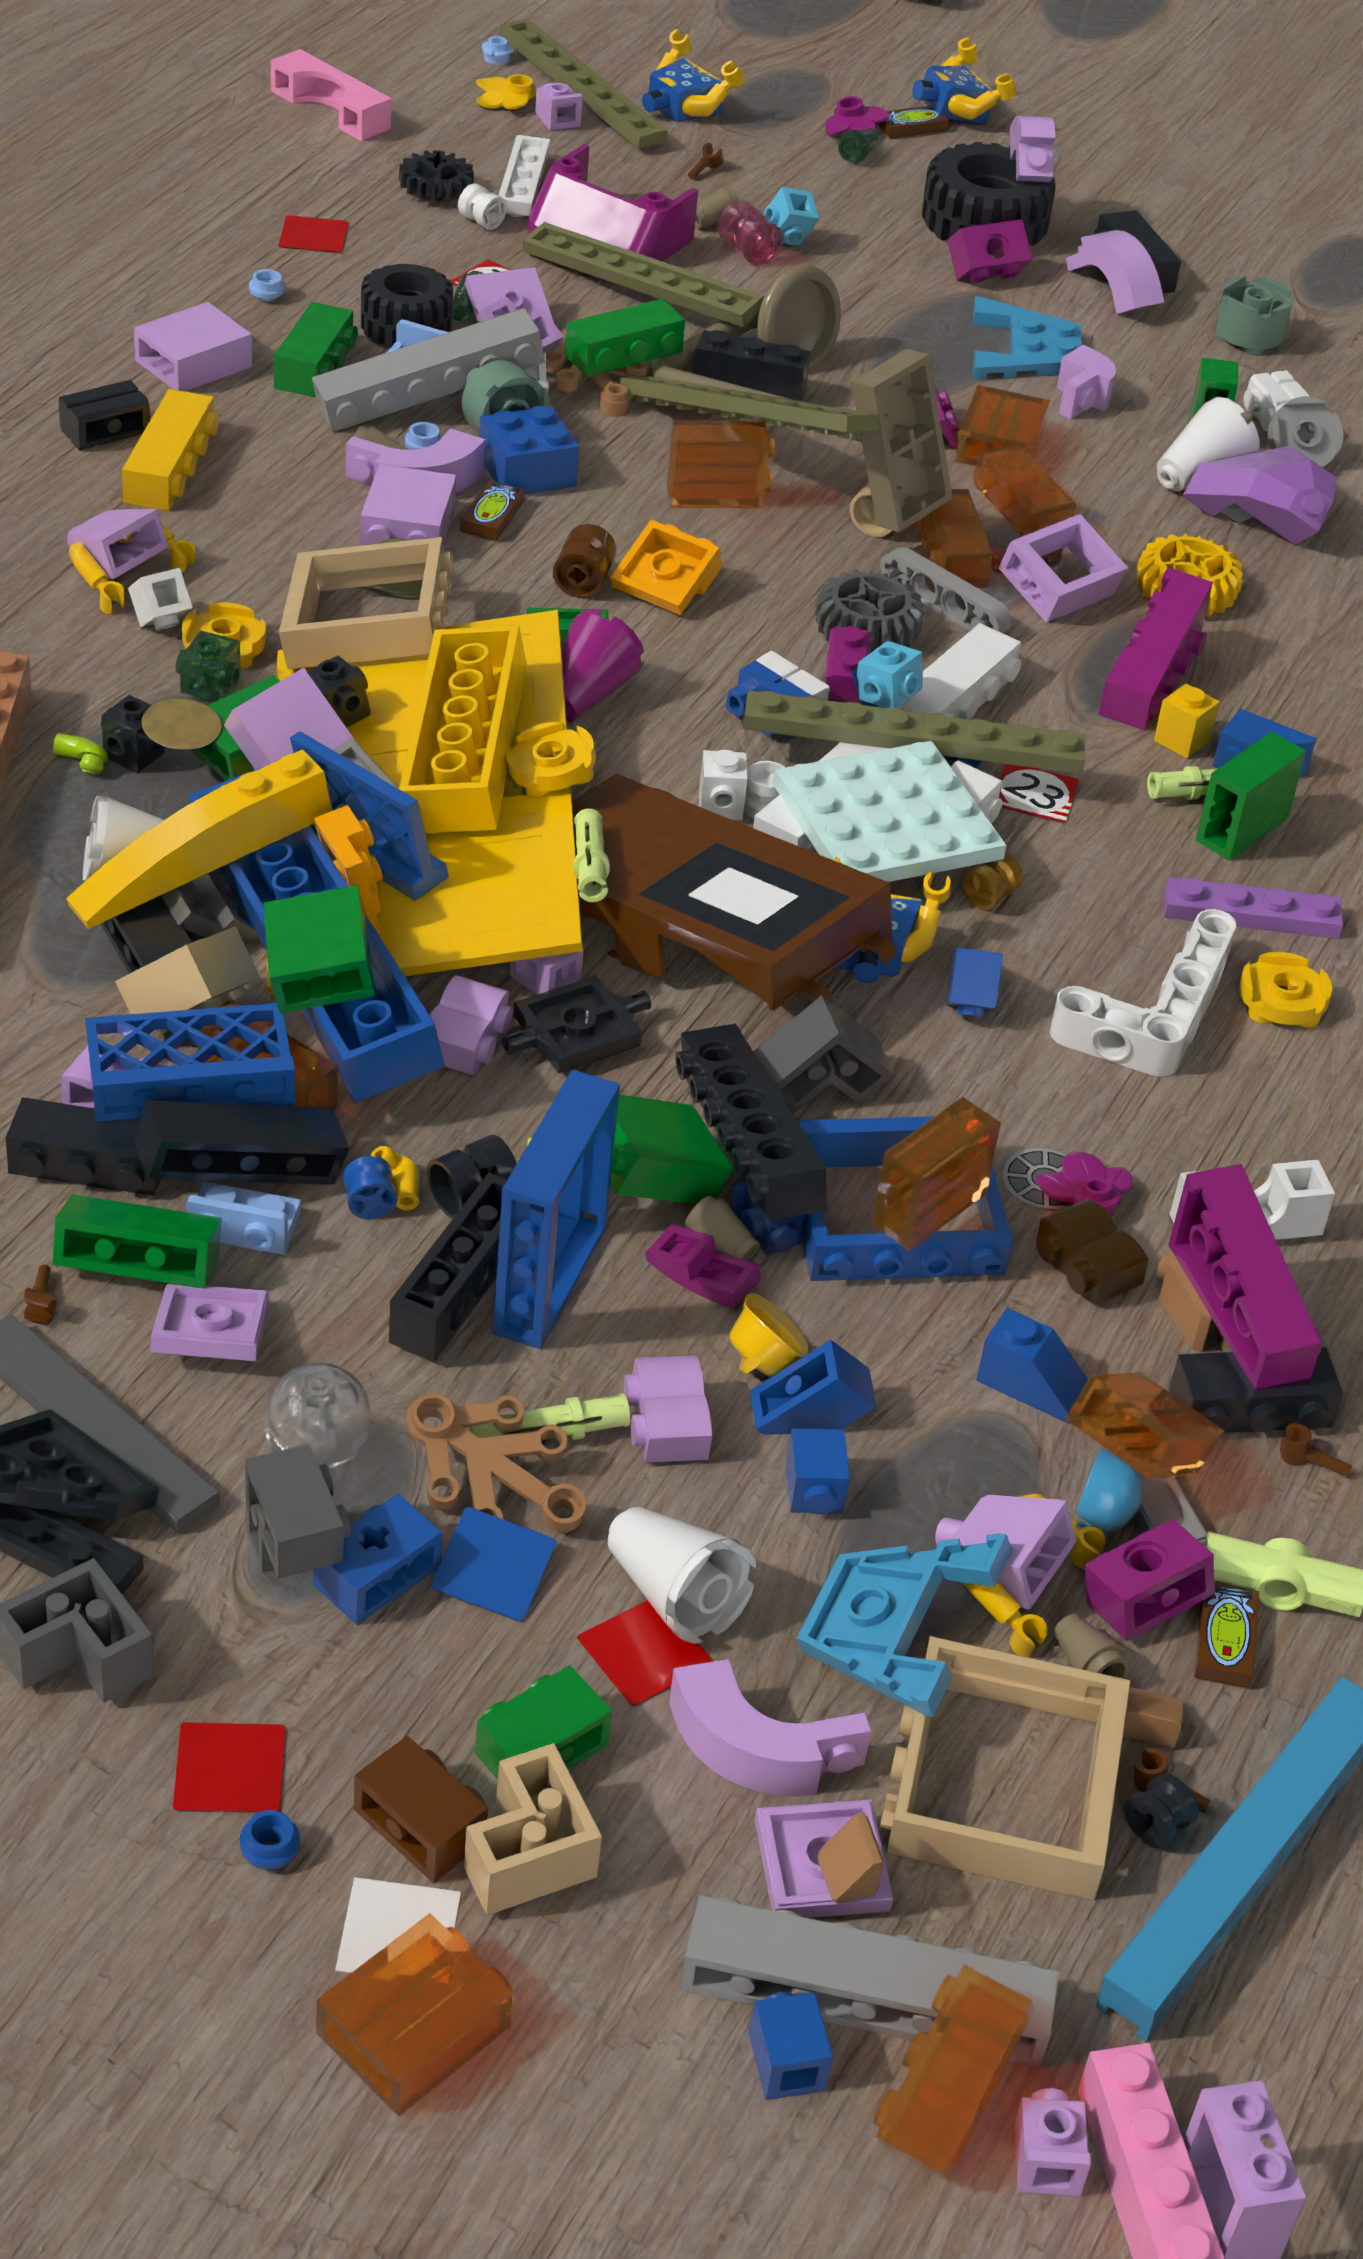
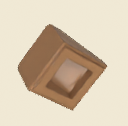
M1129 1687L1123 1737L1175 1749L1182 1725L1183 1699Z
M864 1812L855 1814L818 1853V1862L831 1899L836 1903L873 1897L878 1891L884 1859L869 1818L865 1816Z

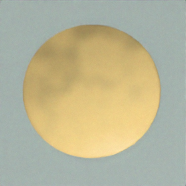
M169 699L158 702L145 711L142 717V727L153 741L169 748L185 750L200 748L212 743L221 732V721L211 708L202 703L187 699Z

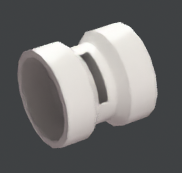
M473 183L468 185L461 193L458 201V210L467 219L476 220V223L481 227L493 230L505 218L507 204L501 196L489 193L483 186Z
M759 761L748 767V790H746L744 812L749 817L754 819L757 813L780 795L773 785V776L775 769L785 768L783 765L773 761Z

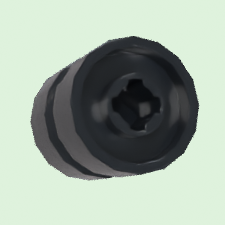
M495 1134L488 1135L467 1144L463 1151L459 1149L453 1150L430 1160L427 1166L429 1187L440 1209L453 1219L488 1173L508 1180L517 1162L508 1145Z

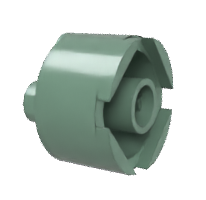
M1238 276L1228 280L1224 285L1215 325V337L1220 341L1230 342L1243 347L1247 354L1262 355L1265 349L1274 348L1285 339L1293 305V298L1290 299L1291 291L1282 283L1270 278L1257 276L1256 282H1245L1246 276Z
M506 360L493 361L481 368L472 369L466 376V386L462 396V410L466 421L478 432L480 416L492 415L499 411L513 412L528 410L535 406H550V399L546 390L537 380L514 362Z

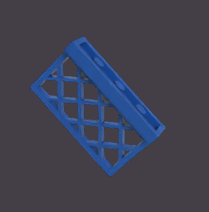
M301 731L290 737L293 753L303 749L324 771L332 809L336 810L348 805L358 821L366 820L374 839V845L368 847L369 853L375 856L380 866L383 882L415 901L449 877L446 863L429 853L418 800ZM314 823L310 826L313 829L316 836L318 837L316 826Z
M276 1003L85 1018L95 1122L139 1119L146 1100L268 1106L295 1105L293 1056L290 1055L284 1014H279ZM273 1021L274 1023L264 1034H260L247 1027L252 1022ZM217 1025L224 1029L214 1038L198 1031L203 1026ZM168 1029L174 1033L165 1042H161L149 1035L154 1030ZM119 1033L125 1038L115 1046H112L97 1038V1034ZM236 1036L251 1044L241 1053L226 1046ZM186 1040L201 1047L191 1057L176 1050ZM137 1044L152 1051L141 1061L126 1054ZM262 1051L274 1056L273 1058L254 1059ZM213 1055L225 1060L223 1062L204 1063ZM164 1058L176 1064L174 1066L155 1067ZM113 1063L126 1068L124 1070L105 1071Z

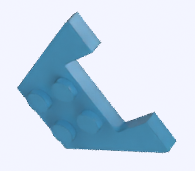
M975 296L973 325L1009 328L1010 354L975 350L973 380H986L988 373H1002L1003 379L1016 378L1018 371L1036 370V376L1059 375L1062 357L1082 346L1081 324Z
M1007 1534L986 1535L987 1543L962 1546L960 1539L939 1541L935 1550L912 1553L909 1552L906 1545L839 1554L797 1636L803 1653L925 1716L934 1717L952 1679L948 1665L942 1661L907 1657L905 1655L942 1580L995 1587L1012 1551Z

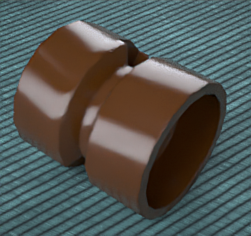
M593 524L578 525L571 530L553 566L555 583L564 593L571 597L588 598L599 592L615 559L617 549L614 538L607 530Z

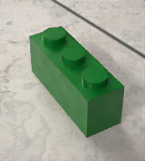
M659 299L567 322L565 356L588 377L682 353L685 319L664 299Z
M311 302L274 354V389L316 397L312 377L333 371L337 366H342L345 354L349 348H354L356 344L358 328L353 325V310Z
M71 1194L55 1218L52 1265L205 1289L218 1265L222 1218Z

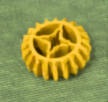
M1186 533L1182 537H1177L1174 534H1169L1167 539L1157 537L1155 542L1147 543L1146 549L1142 552V556L1138 561L1137 587L1142 589V596L1146 598H1151L1154 591H1161L1162 576L1167 567L1213 582L1205 615L1207 617H1211L1213 612L1223 613L1225 608L1232 607L1238 593L1241 592L1243 583L1242 563L1237 560V554L1228 552V546H1218L1215 544L1214 539L1204 540L1201 539L1200 535L1197 538L1189 537Z

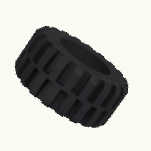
M973 142L971 145H966L965 143L957 144L954 148L948 147L943 149L941 153H938L931 160L928 166L921 210L922 217L928 229L934 232L936 237L942 241L948 240L961 228L1023 219L1029 247L1031 245L1034 246L1047 234L1056 189L1055 178L1053 176L1051 182L1016 181V160H1010V146L1008 148L1000 146L998 143H991L990 145L982 144V142Z

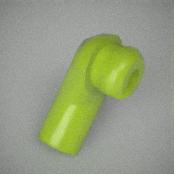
M58 733L55 737L53 744L55 755L81 759L79 765L85 773L98 775L103 771V764L108 761V752L105 748L84 737Z

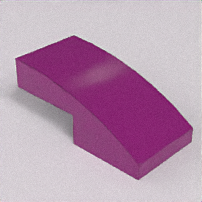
M671 1224L645 1252L646 1261L676 1283L706 1299L736 1309L761 1281L759 1264L716 1252L714 1236Z

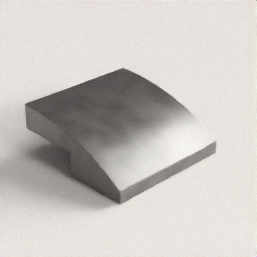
M211 871L161 895L178 926H182L192 933L209 937L236 926L244 943L260 941L228 886L226 879L216 871Z

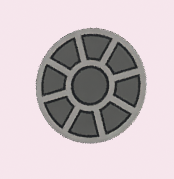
M1031 1148L1014 1154L1005 1163L1003 1169L1005 1185L1019 1200L1043 1209H1062L1074 1205L1072 1202L1053 1200L1036 1184V1176L1039 1174L1061 1172L1062 1161L1067 1154L1053 1149Z

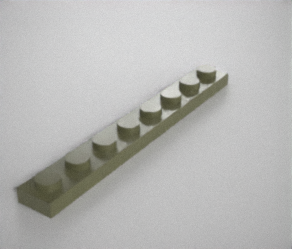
M523 19L500 25V37L507 39V43L512 45L514 49L519 51L554 81L568 84L575 94L581 93L583 96L582 104L624 136L638 149H649L653 145L667 142L668 130L532 21Z
M546 222L542 223L522 240L524 252L741 327H745L759 314L764 298L763 295Z
M748 690L743 724V729L882 748H895L917 742L932 741L943 756L1082 774L1084 768L1085 734L1073 733L1068 730L1055 731L1032 728L1023 724L1009 725L989 722L984 719L971 720L949 717L940 713L926 714L904 711L900 708L865 706L856 702L842 703L820 700L811 696L782 695L772 691L759 692Z

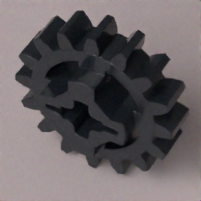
M433 150L432 153L424 151L422 156L413 153L412 159L404 158L403 164L399 165L400 187L407 188V194L418 193L417 198L419 199L425 196L428 197L429 201L440 202L441 198L444 201H449L451 196L459 199L463 190L468 185L474 183L473 165L466 164V158L456 159L455 153L446 156L445 151Z

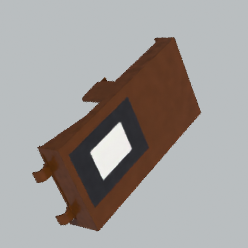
M614 774L572 801L574 819L584 809H594L602 815L604 853L607 854L610 861V872L606 878L608 893L606 897L598 902L585 901L579 895L580 913L615 928L616 950L612 949L607 954L621 961V965L662 978L666 975L663 936L700 952L768 1003L770 1010L775 1011L794 996L798 999L805 996L813 1002L820 996H823L833 1003L830 991L826 986L816 981L859 950L864 953L867 950H873L878 954L883 965L897 956V950L892 943L891 886L889 882L619 774ZM574 823L575 846H576V827H575L576 824Z

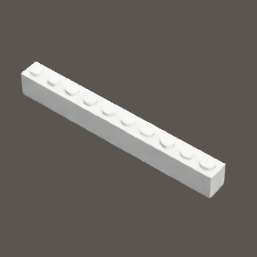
M979 623L923 671V689L898 708L904 711L926 714L940 713L949 717L971 719L987 700L991 701L1002 686L1007 682H1012L1017 677L1021 668V660L1018 659L1021 642ZM840 742L819 761L889 748ZM780 795L755 815L754 829L818 854Z

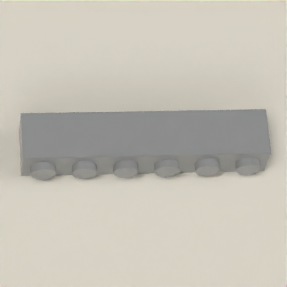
M525 308L314 376L312 377L319 410L333 433L463 390L466 386V376L472 369L481 368L487 363L506 360L514 362L524 370L545 363L540 331Z
M698 1895L684 1959L680 1990L754 2006V2001L764 2000L780 1992H789L794 1995L815 1992L823 2021L1041 2068L1051 2036L1059 1972L1040 1968L1038 1965L1028 1961L1011 1962L983 1956L967 1948L950 1949L922 1943L906 1935L890 1936L861 1930L850 1923L841 1922L833 1924L801 1917L799 1914L789 1910L772 1911L744 1905L728 1897L711 1898Z

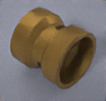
M1005 852L1004 859L982 863L981 865L978 864L967 871L962 878V888L965 896L974 906L988 910L1000 903L1004 896H1008L1018 890L1023 883L1024 875L1018 861L1012 855Z

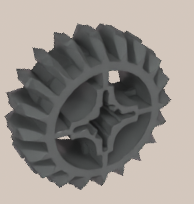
M855 570L853 575L841 573L839 578H829L828 584L823 585L821 592L818 594L815 615L818 631L825 634V640L828 642L831 628L852 626L861 630H868V632L872 633L871 653L890 640L893 643L910 648L912 641H916L918 634L921 632L924 619V604L921 603V595L914 592L912 585L903 584L902 578L892 579L888 577L887 573L879 575L874 574L872 570L870 573H861Z

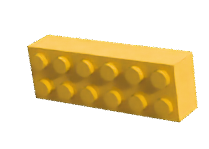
M519 625L434 630L399 790L418 800L424 831L427 834L497 830L508 772L506 750L508 746L512 750L527 671Z

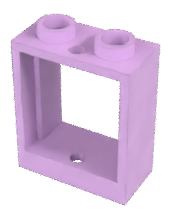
M1078 514L1012 540L999 569L1041 618L1048 623L1115 595L1128 567L1085 518ZM1067 546L1091 574L1064 584L1041 556Z
M1263 2080L1202 2089L1183 2141L1224 2258L1281 2259L1306 2196ZM1268 2138L1272 2140L1275 2147H1265L1261 2139Z

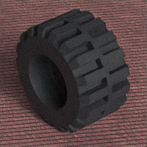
M396 264L376 268L371 271V274H367L364 277V281L361 284V329L364 330V334L367 337L372 338V341L391 348L396 342L397 323L402 319L445 332L452 331L453 288L451 281L446 279L444 274L421 265Z

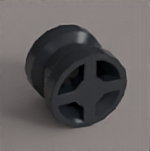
M1160 1773L1148 1782L1146 1792L1135 1793L1125 1801L1124 1805L1125 1818L1130 1828L1146 1844L1162 1848L1173 1840L1176 1828H1186L1197 1819L1199 1813L1198 1805L1192 1792L1181 1780L1169 1773Z

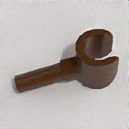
M704 144L702 147L703 157L688 173L689 178L695 179L705 167H720L724 162L722 149H719L716 154L711 155L713 153L712 144Z
M41 1265L39 1267L35 1285L33 1288H27L24 1292V1301L28 1304L24 1311V1318L43 1324H50L52 1322L58 1303L56 1294L46 1292L51 1274V1268L48 1265Z
M1293 1423L1286 1427V1438H1282L1280 1444V1454L1285 1463L1297 1466L1309 1461L1342 1476H1348L1352 1465L1311 1446L1312 1434L1306 1426Z
M1146 1748L1143 1750L1142 1764L1144 1767L1134 1764V1783L1140 1792H1146L1148 1782L1160 1773H1168L1167 1756L1156 1748ZM1189 1788L1197 1802L1198 1810L1204 1813L1211 1800Z

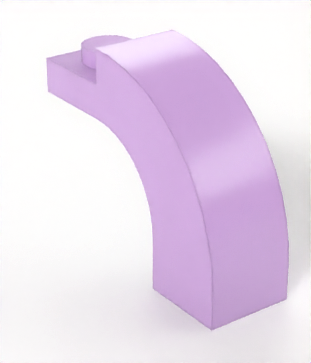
M1114 230L1081 237L1082 246L1077 247L1078 253L1066 257L1068 271L1097 266L1105 274L1111 287L1116 314L1145 309L1164 303L1160 280L1150 255L1134 236L1125 231Z
M450 428L438 442L431 446L414 450H402L353 436L346 443L345 477L372 485L379 464L457 475L456 493L472 485L484 473L485 439Z
M729 1659L673 1669L669 1704L679 1732L692 1752L706 1766L725 1779L744 1788L761 1793L780 1796H806L817 1794L821 1773H844L855 1767L865 1765L871 1736V1729L865 1713L809 1723L781 1722L763 1715L746 1701L737 1685Z

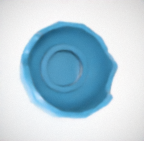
M1101 1448L1099 1450L1077 1509L1078 1516L1087 1522L1079 1521V1526L1083 1528L1093 1526L1099 1528L1106 1535L1121 1530L1138 1512L1143 1488L1139 1471L1132 1462L1106 1449Z

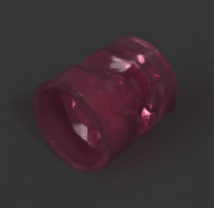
M743 200L734 202L724 210L718 221L719 236L748 262L756 265L765 263L778 251L782 238L780 228L750 202Z

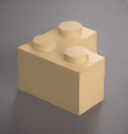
M235 926L187 944L116 980L115 983L130 1014L224 1006L247 995L244 986L259 979L260 976ZM160 1029L161 1034L170 1031L168 1029Z
M554 1743L499 1761L496 1804L502 1815L469 1825L466 1829L464 1869L486 1915L596 1878L602 1835Z

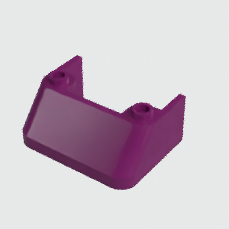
M583 144L551 165L529 215V234L546 222L663 262L694 241L698 189L691 188L675 200L667 198L663 193L653 191L633 201L587 182L590 146Z

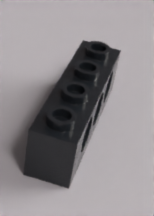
M491 1173L486 1175L391 1298L389 1317L390 1344L435 1362L497 1278L502 1190L507 1182L506 1179Z

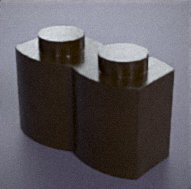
M1086 1199L1040 1219L1036 1240L1039 1255L1045 1262L1051 1263L1055 1269L1065 1273L1072 1290L1080 1294L1087 1301L1097 1305L1143 1284L1149 1260L1146 1253L1131 1235L1117 1228L1110 1215L1095 1201Z

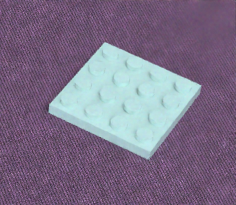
M932 741L917 742L906 746L884 750L879 749L873 752L836 757L830 760L798 764L774 770L773 785L819 855L831 860H835L837 856L841 860V864L886 882L926 875L929 872L936 873L1004 859L1007 845Z

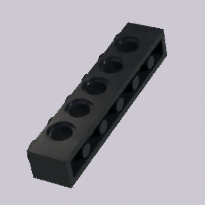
M736 1023L681 1032L682 1051L676 1052L675 1055L678 1076L681 1080L686 1079L693 1102L701 1104L707 1126L715 1128L722 1152H729L736 1176L738 1178L743 1177L747 1183L751 1202L760 1205L768 1221L826 1211V1167Z

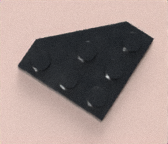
M49 1409L0 1425V1503L112 1521L156 1506L159 1493L158 1486L53 1410Z

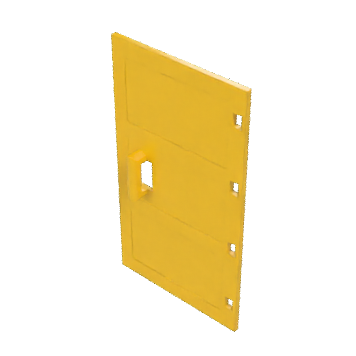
M558 610L445 626V629L519 625L527 671L512 748L517 744L516 736L534 725L546 722H564V727L567 729ZM278 650L277 678L282 681L302 668L287 669L283 650ZM429 654L349 663L353 667H359L368 681L366 694L371 715L349 726L347 729L361 748L398 788L401 782ZM317 666L305 667L304 669L308 672ZM508 770L497 830L440 832L438 834L425 833L429 853L446 863L449 876L447 879L415 901L382 880L377 882L382 912L376 914L380 929L379 936L404 976L583 952L578 879L574 874L573 861L576 857L571 786L550 791L547 795L541 797H532L528 794L523 795V786L518 785L511 778ZM267 963V990L269 996L274 995L269 979V970Z

